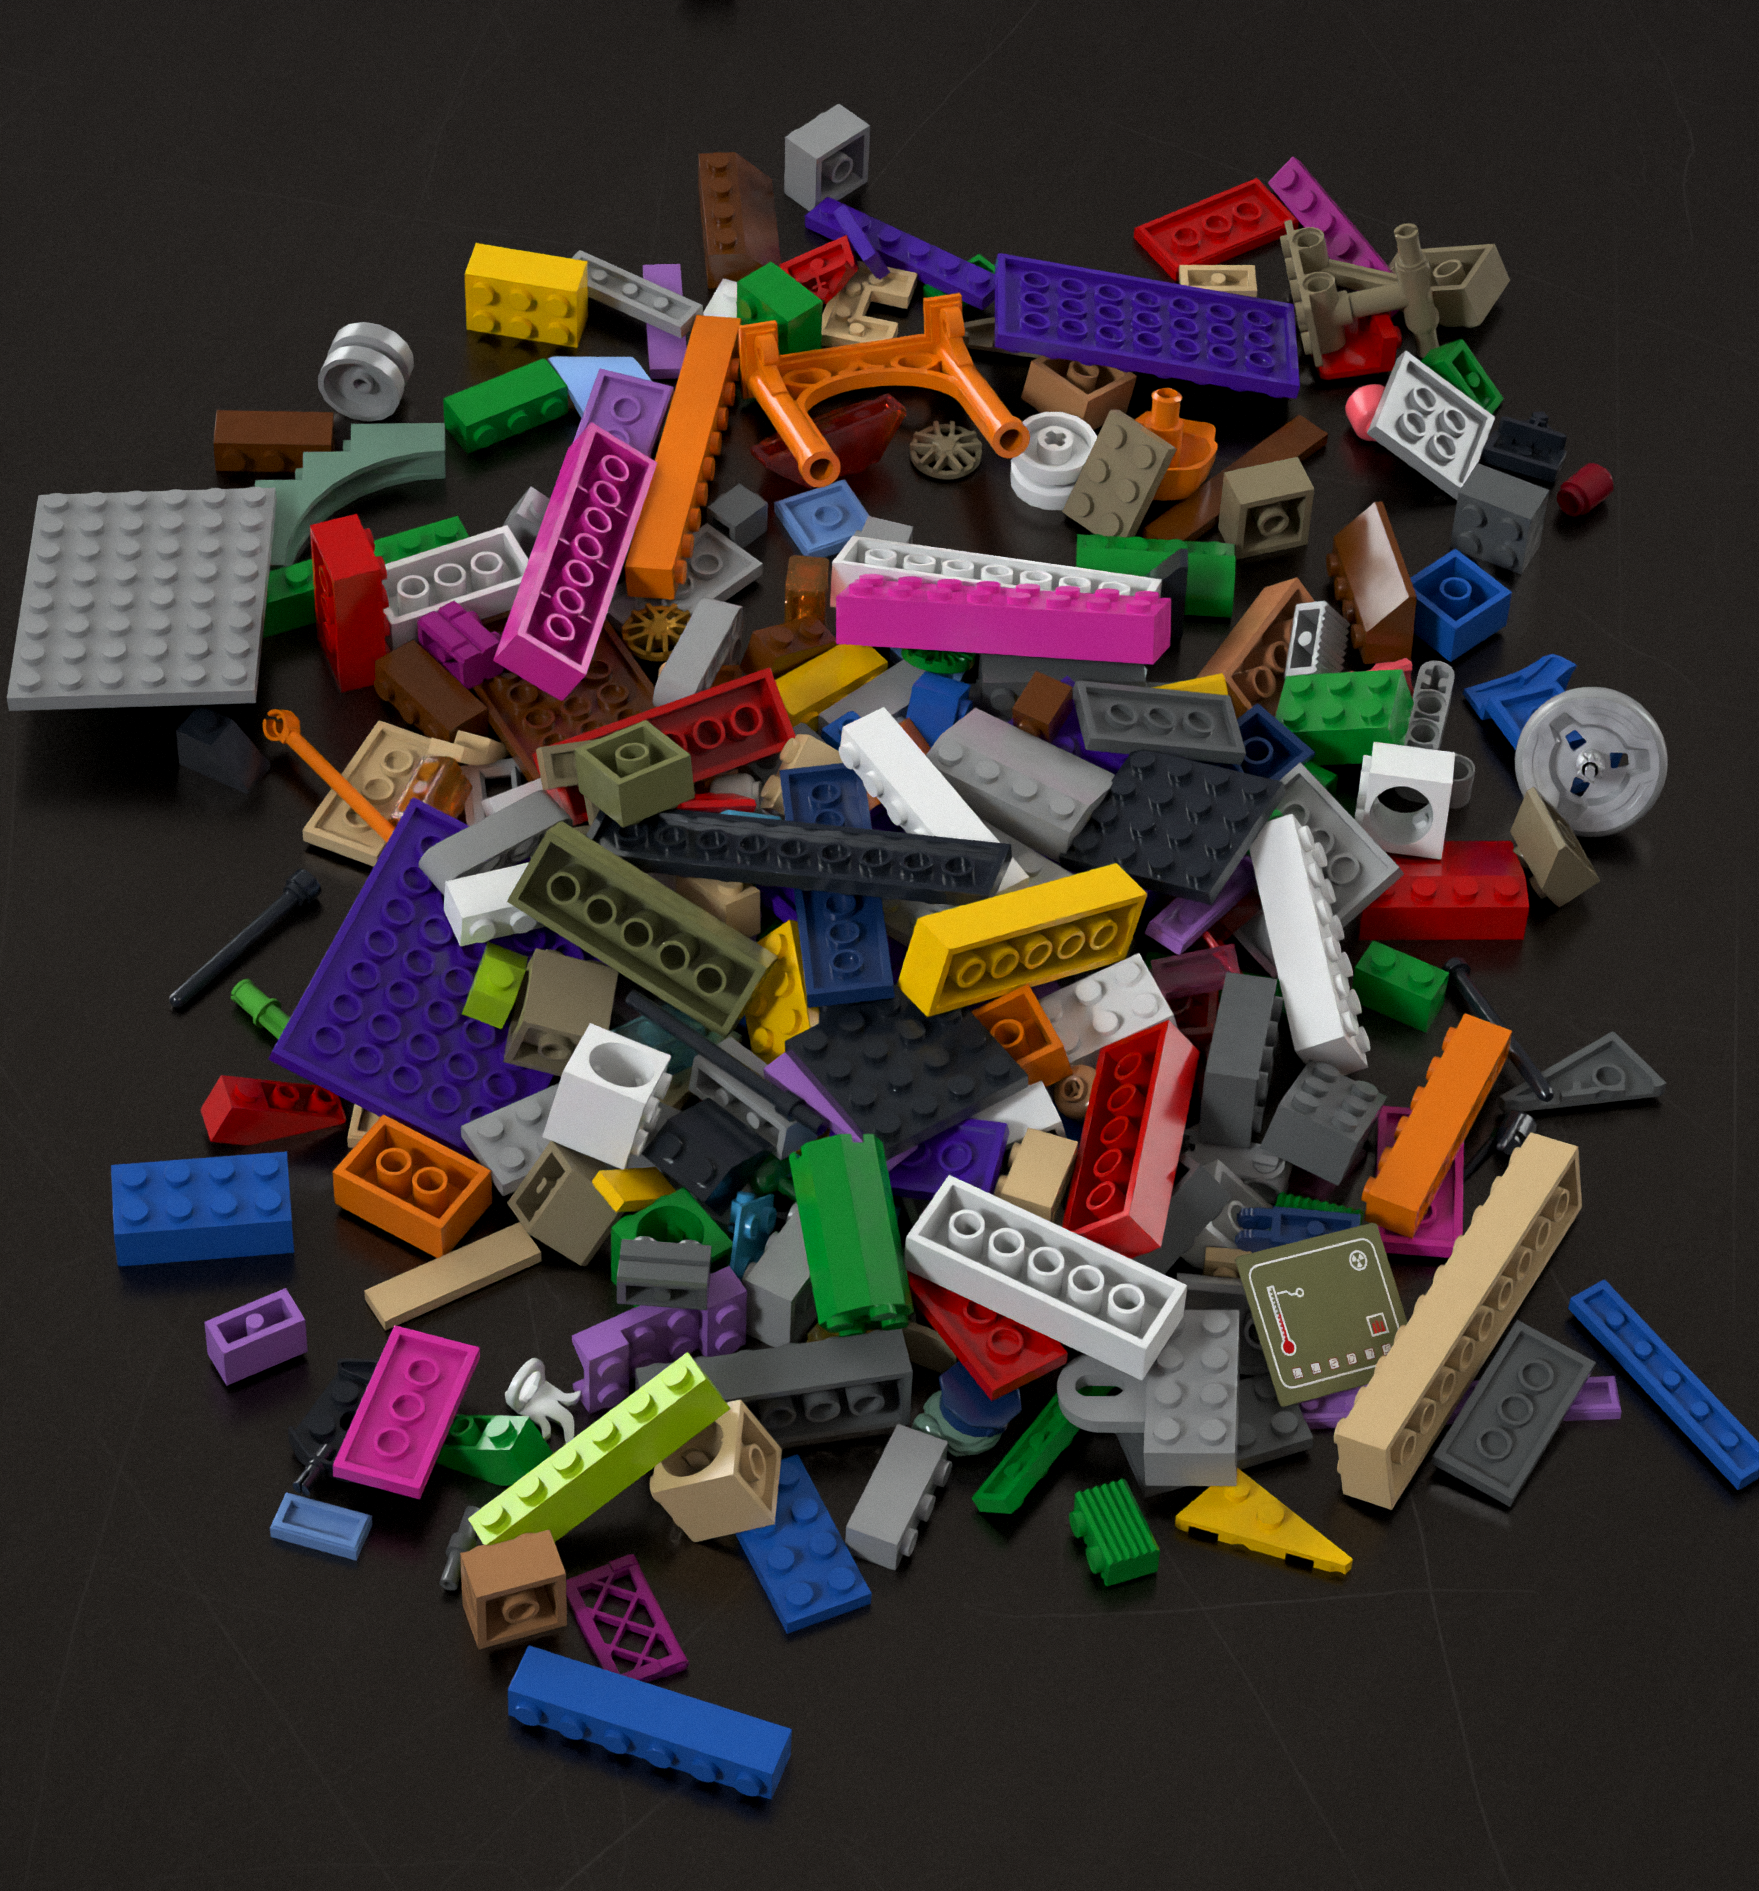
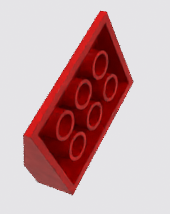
M1444 841L1441 859L1386 852L1400 867L1404 875L1356 916L1358 940H1524L1529 900L1525 874L1517 854L1513 852L1514 846L1512 841Z

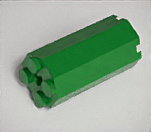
M838 1134L805 1143L801 1146L802 1156L798 1155L795 1151L788 1155L819 1326L829 1333H839V1337L866 1334L868 1330L881 1327L886 1331L905 1328L909 1325L907 1316L914 1312L883 1142L874 1134H862L864 1142H853L851 1134Z

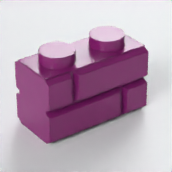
M452 601L440 607L438 612L432 611L419 618L417 622L419 645L468 690L483 683L485 678L489 680L503 673L505 667L493 661L501 636L496 631L490 633L482 625L479 616L474 611L467 612L457 602Z

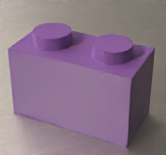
M286 1288L204 1322L208 1355L226 1386L308 1352L305 1319Z

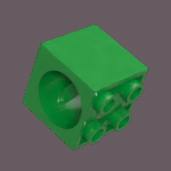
M684 1187L670 1195L659 1197L652 1205L634 1215L624 1216L611 1227V1281L616 1286L622 1239L634 1240L640 1236H648L654 1238L657 1242L679 1243L682 1240H695L702 1245L712 1246L711 1274L730 1266L733 1242Z

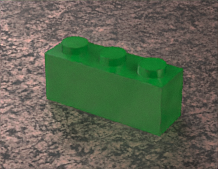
M543 358L443 398L445 427L466 454H469L568 414V386L548 361Z

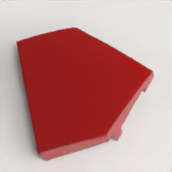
M847 235L779 265L783 271L821 299L823 304H827L836 296L859 269L853 244Z

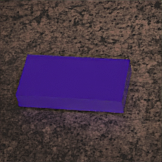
M844 204L835 210L834 216L876 279L879 278L881 280L891 273L847 206Z

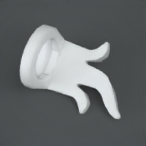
M531 1358L518 1370L508 1391L505 1392L506 1403L519 1415L529 1416L533 1423L542 1429V1436L545 1441L551 1437V1425L548 1420L563 1428L566 1444L574 1438L573 1416L563 1406L571 1407L576 1405L580 1399L581 1391L568 1394L563 1393L545 1380V1365L537 1358Z

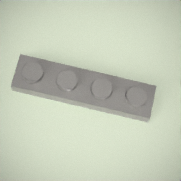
M579 250L571 258L587 261L588 297L682 339L693 328L696 315H703V305Z

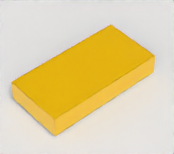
M657 1167L602 1170L592 1180L593 1186L615 1212L641 1211L652 1205L659 1197L676 1192Z

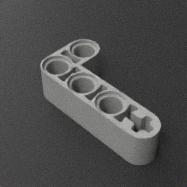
M707 597L701 598L658 677L653 695V705L655 707L709 689L722 665L737 664L742 641V606Z
M1429 661L1420 667L1412 698L1414 706L1404 746L1440 751L1455 678L1454 670L1447 663ZM1455 754L1453 784L1449 808L1456 809L1468 804L1471 798L1475 775V765L1473 762L1459 754ZM1395 787L1397 794L1404 799L1425 804L1429 803L1428 799L1421 792L1413 788Z
M538 790L435 844L423 854L419 861V868L444 895L445 881L511 867L528 857L532 858L548 829L559 821H563L572 827L573 820L547 791Z

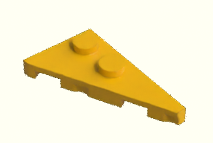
M1237 1468L1236 1486H1210L1176 1515L1175 1526L1185 1532L1189 1531L1190 1526L1219 1534L1218 1541L1228 1544H1242L1250 1550L1285 1559L1288 1553L1313 1560L1314 1568L1328 1572L1337 1571L1346 1575L1352 1569L1353 1559L1239 1468Z

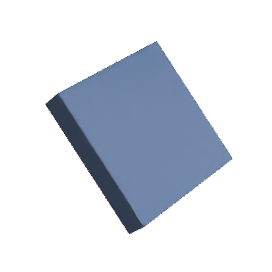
M845 479L826 487L816 488L777 501L774 505L775 514L808 563L839 553L851 537L854 536L856 530L862 531L868 516H870Z

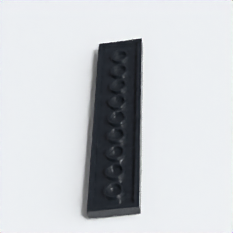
M600 809L586 835L644 873L954 906L967 905L996 896L1012 859L1011 844L680 809L664 810L643 819L638 824L629 825L624 828Z

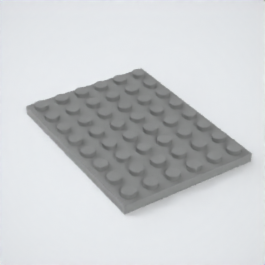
M249 487L243 489H173L150 492L53 493L50 495H38L7 694L9 711L256 703L277 504L276 489Z

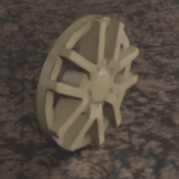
M933 421V426L927 427L920 432L916 431L913 434V439L910 442V458L914 466L928 476L939 479H956L970 474L978 467L982 459V443L976 437L977 433L975 431H969L963 427L956 426L955 421H950V424H939L938 421ZM941 432H948L949 435L943 436ZM917 454L924 455V456H923L921 459H919V457L917 456ZM933 461L936 463L933 468L927 466ZM959 461H961L962 463L966 464L967 466L963 467V466L959 463ZM945 466H949L952 470L943 471L942 469Z

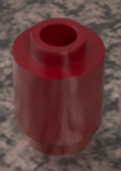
M1586 464L1561 485L1560 491L1557 493V502L1560 508L1572 517L1586 515L1612 494L1614 486L1610 472L1598 464Z

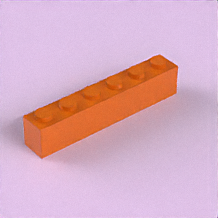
M1466 1013L1463 1015L1457 1028H1449L1442 1045V1050L1444 1051L1442 1057L1434 1056L1426 1075L1427 1085L1425 1087H1417L1410 1105V1110H1413L1409 1117H1401L1395 1131L1394 1140L1396 1142L1393 1148L1386 1146L1378 1164L1380 1172L1377 1178L1370 1176L1366 1182L1361 1201L1367 1203L1364 1221L1376 1223L1377 1226L1413 1239L1508 1058L1512 1030Z

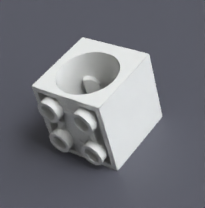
M1374 742L1372 756L1363 755L1355 821L1385 852L1433 859L1442 858L1453 784L1455 753ZM1404 786L1421 792L1428 799L1429 803L1418 811L1400 813L1385 807L1377 796L1389 788Z
M590 1023L563 1070L542 1137L624 1170L632 1154L638 1157L641 1155L649 1132L652 1133L662 1110V1108L658 1107L659 1101L664 1099L673 1076L666 1073L671 1056Z

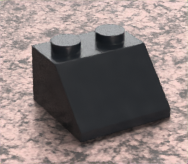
M709 1097L669 1118L641 1154L722 1217L731 1205L732 1200L736 1199L737 1192L743 1190L775 1147Z

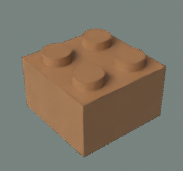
M1041 356L1031 361L1021 398L1040 413L1064 412L1074 415L1088 423L1095 430L1104 424L1110 410L1119 409L1123 413H1127L1137 376L1132 372H1123L1113 367L1101 365L1087 366L1078 361L1061 358L1051 359Z
M550 1529L538 1533H524L512 1540L493 1545H479L470 1551L460 1553L463 1608L478 1650L567 1626L566 1573Z

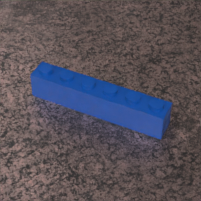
M529 1645L508 1688V1715L515 1717L526 1725L547 1727L559 1731L570 1739H584L603 1745L613 1753L631 1754L646 1759L654 1766L660 1768L671 1767L690 1773L696 1779L704 1782L715 1781L733 1787L747 1796L758 1795L772 1800L791 1755L792 1729Z

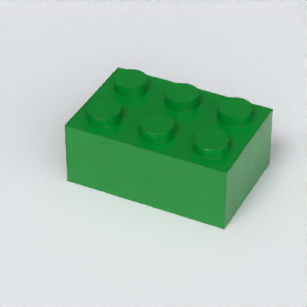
M1402 669L1286 676L1275 718L1315 752V757L1310 761L1316 765L1360 764L1363 762V755L1372 756L1374 742L1404 746L1414 702Z

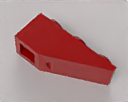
M225 1075L220 1076L200 1109L211 1142L248 1146L344 1124L346 1121L339 1096L319 1085Z

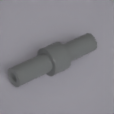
M466 1507L458 1532L451 1535L446 1549L448 1560L440 1580L441 1587L446 1590H456L461 1578L460 1553L477 1547V1541L475 1540L476 1531L468 1518L480 1510L478 1507Z

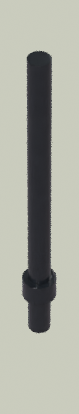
M632 990L627 995L625 1002L628 1006L774 1105L775 1112L789 1122L796 1120L817 1136H821L827 1130L828 1121L806 1107L805 1100L791 1090L784 1092L639 991Z

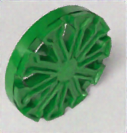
M901 648V655L906 662L929 672L942 674L961 673L971 669L976 663L977 653Z

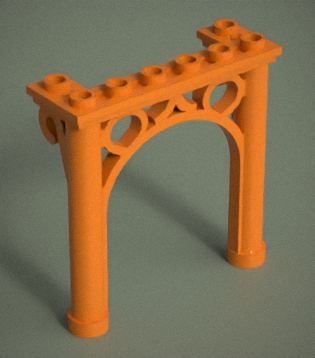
M960 293L923 298L924 334L779 355L776 320L738 326L742 398H756L797 460L799 472L810 486L821 488L832 484L839 476L841 466L839 459L808 415V411L824 399L855 389L897 385L924 387L941 391L952 396L961 404L999 456L1014 458L1026 450L1030 442L1028 429L1019 418L1012 416L973 364L963 341L965 327L962 314V295Z

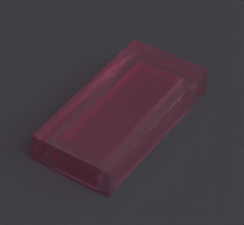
M1234 944L1181 954L1180 956L1175 955L1151 960L1154 980L1166 1001L1221 990L1224 986L1226 972L1240 974Z

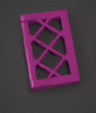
M635 1555L623 1556L610 1561L609 1564L566 1580V1600L601 1669L620 1674L612 1659L613 1656L637 1663L633 1670L620 1675L648 1683L683 1671L689 1666V1661L665 1618ZM629 1575L637 1591L635 1593L613 1586V1583L616 1579ZM589 1589L601 1592L593 1609L586 1607L580 1593ZM608 1594L631 1601L624 1618L600 1611ZM638 1604L646 1607L655 1625L654 1628L630 1621ZM596 1620L619 1627L611 1645L604 1643L595 1625ZM626 1630L649 1637L642 1654L618 1647ZM656 1639L663 1641L669 1656L659 1660L648 1657Z

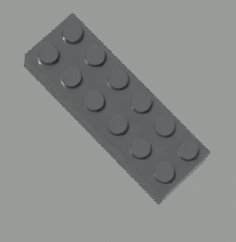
M902 1328L888 1331L875 1330L868 1334L848 1337L834 1336L821 1341L801 1344L787 1343L774 1348L748 1349L734 1354L694 1358L725 1401L731 1402L741 1399L777 1444L895 1427L897 1424H910L913 1370ZM654 1363L647 1367L635 1368L636 1391L672 1363Z

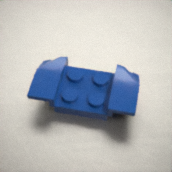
M1555 654L1545 655L1528 667L1513 674L1465 688L1462 694L1481 720L1492 718L1516 750L1519 736L1528 719L1547 700L1566 690L1577 665ZM1576 730L1565 736L1572 750H1576L1586 743V740ZM1610 753L1611 768L1618 767L1623 753ZM1575 777L1570 792L1576 794L1585 791L1590 783H1584L1582 779Z

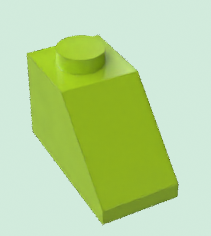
M488 942L462 1014L502 1029L516 1000L526 971L528 957Z

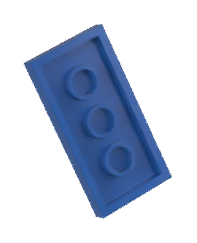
M798 1454L781 1460L775 1524L735 1534L788 1634L871 1604L872 1593Z

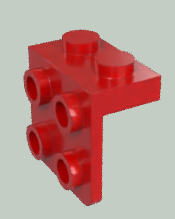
M1391 311L1353 319L1352 324L1344 325L1346 334L1345 345L1337 351L1322 354L1323 366H1315L1319 377L1324 380L1392 371L1395 365L1396 350L1401 348L1402 337L1399 327L1393 326ZM1310 354V356H1311V358H1312V360H1313V363H1314V365H1315V361H1314L1313 354Z

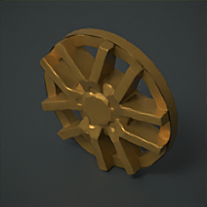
M646 603L644 609L639 611L633 609L631 611V616L628 617L622 626V641L630 653L641 659L667 661L672 651L668 652V646H676L686 627L684 624H688L691 618L690 612L678 609V605L675 603L670 607L652 606L650 603ZM647 645V646H646V651H644V650H642V649H640V648H638V647H636V646ZM653 648H663V652L655 653Z

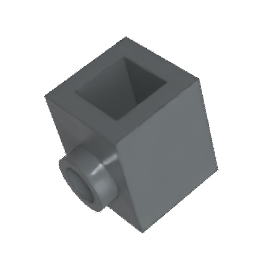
M740 483L727 493L719 495L707 507V523L742 549L767 531L768 503L759 494L751 492Z

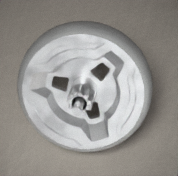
M1603 687L1574 688L1547 700L1526 722L1519 736L1515 752L1516 778L1523 797L1527 790L1534 786L1569 822L1577 837L1596 838L1609 836L1624 831L1636 824L1651 810L1658 800L1665 784L1668 769L1666 743L1655 719L1633 698L1616 690ZM1573 730H1576L1586 740V743L1576 750L1571 749L1565 737ZM1610 753L1628 754L1629 764L1611 768ZM1575 777L1582 779L1584 783H1590L1581 797L1570 792Z

